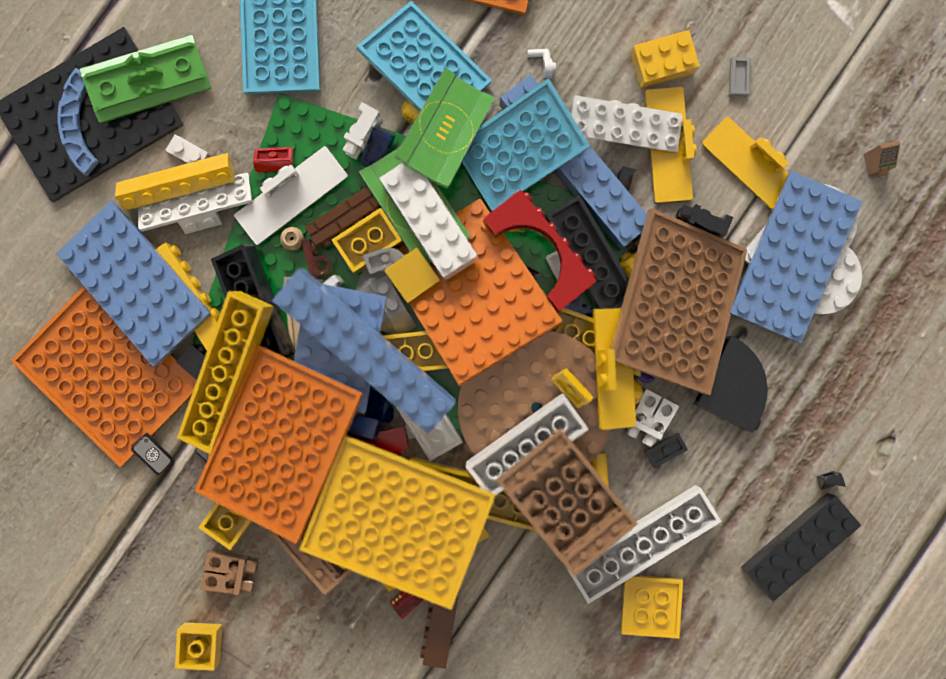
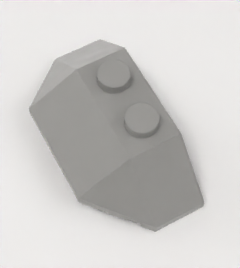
M368 268L362 270L356 290L387 296L381 331L391 334H403L416 328V324L392 281L384 271L385 269L369 274Z

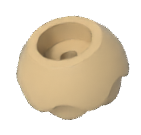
M296 227L286 228L280 236V242L286 250L297 251L305 241L302 231Z

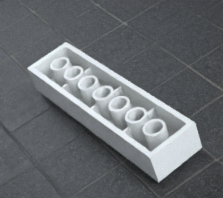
M694 485L636 521L638 525L575 577L568 570L588 604L722 522L700 487Z

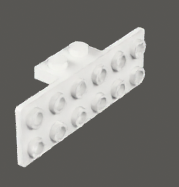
M577 95L573 97L571 115L586 138L668 152H678L682 114L640 107L639 104L634 103L623 104L617 100L605 101Z
M324 146L295 169L292 165L284 166L274 178L271 177L265 180L262 184L263 186L260 187L263 193L235 213L234 217L253 242L259 245L348 178V175L327 147Z
M249 174L236 175L235 182L138 207L139 230L143 232L178 222L184 233L188 234L222 225V219L218 211L252 202Z

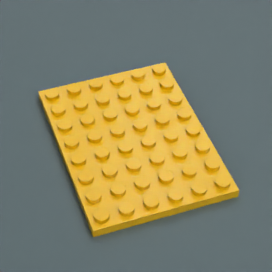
M345 436L328 474L299 550L445 608L452 609L496 494L357 439Z

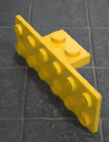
M683 87L648 89L645 91L646 108L683 115L682 122L680 123L681 132L678 152L650 149L654 202L664 203L692 200L690 161L695 158L697 148L696 144H693L695 127L692 125L691 119L686 120Z
M726 116L704 139L701 145L773 210L788 176V172L784 168L789 162L784 154L777 152L772 147L770 141L762 137L754 141L732 119Z
M621 308L593 310L599 429L601 430L636 426L633 369L615 363V349H610Z

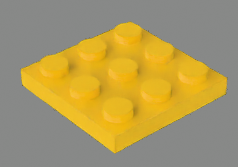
M635 575L625 581L623 584L621 634L680 638L683 579Z

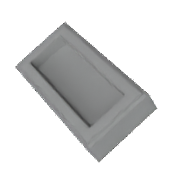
M730 58L729 96L748 97L750 95L751 58Z

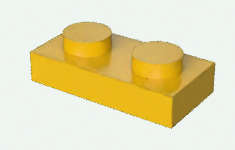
M567 368L555 374L551 379L577 408L589 403L593 398Z

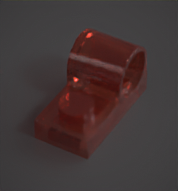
M309 238L301 240L309 274L315 279L329 275L333 271L332 261L325 256L316 257L315 254L318 253L316 244L312 243V240ZM322 261L327 262V268L324 271L319 270V264Z

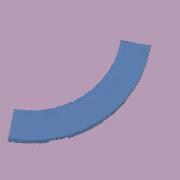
M75 68L66 81L61 101L59 100L58 129L61 142L70 160L85 176H88L99 161L89 151L82 137L80 108L87 90L80 70Z

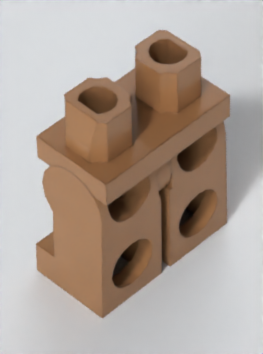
M210 549L206 555L205 571L203 572L200 590L233 593L235 595H239L241 592H252L255 580L245 579L246 573H256L258 562L249 560V556Z

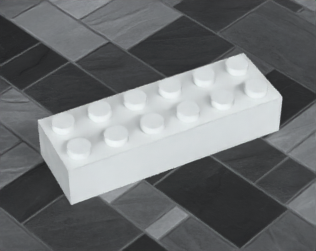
M400 164L380 177L381 182L445 280H448L479 260L472 246L426 177L404 164Z
M562 393L466 461V468L482 489L497 495L504 489L496 479L557 429L561 428L569 439L573 441L586 432L588 427Z

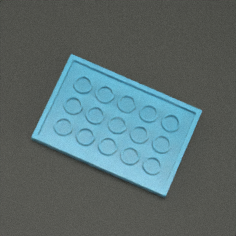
M240 0L243 93L246 95L321 91L317 0Z
M412 1L359 43L356 48L419 112L445 67L458 78L481 92L492 81Z
M546 79L481 125L462 163L491 211H493L518 190L521 189L524 192L591 146L550 79Z

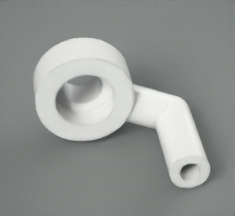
M549 49L527 50L528 58L543 57L544 79H551L552 75L556 74V63H552Z

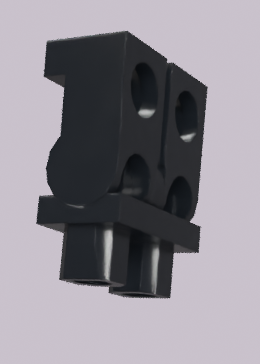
M697 204L692 208L682 205L675 216L678 220L720 238L727 235L733 217L727 214L722 218L714 216L710 211L701 209V206Z

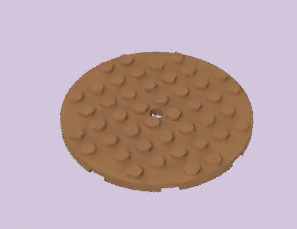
M551 330L461 385L458 397L459 423L464 439L473 454H478L535 412L531 410L533 403L538 402L543 407L563 392L551 379L555 374L567 368L593 396L589 403L579 408L568 399L588 427L586 432L572 442L585 459L591 463L606 444L612 430L599 429L596 355L577 339Z

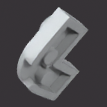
M383 248L365 254L363 258L369 274L388 268L404 255L394 248Z

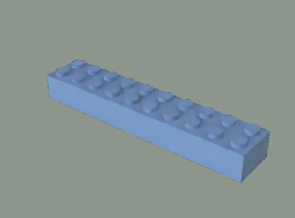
M530 74L500 98L499 106L504 110L539 84ZM591 147L554 171L574 197L581 196L595 222L619 251L642 234L647 213Z
M304 268L298 269L272 300L428 434L455 404L456 399Z

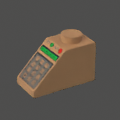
M900 141L882 144L864 153L869 176L875 174L877 177L889 174L890 170L896 168Z

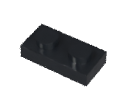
M675 433L644 450L652 467L656 468L686 452L688 449L680 434Z

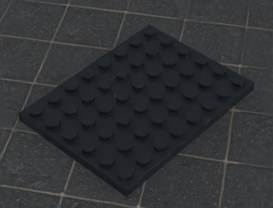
M125 27L120 28L0 99V117L49 200L53 203L184 126L171 102L100 124L88 92H86L80 108V129L86 146L99 163L88 176H85L70 160L61 142L58 129V105L64 92V85L75 68L80 70L81 68L139 51Z

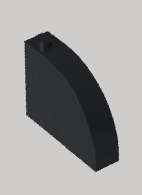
M726 336L711 395L698 393L693 404L747 432L753 433L754 430L756 431L761 424L760 418L765 409L768 394L765 371L756 354L739 339L733 336Z

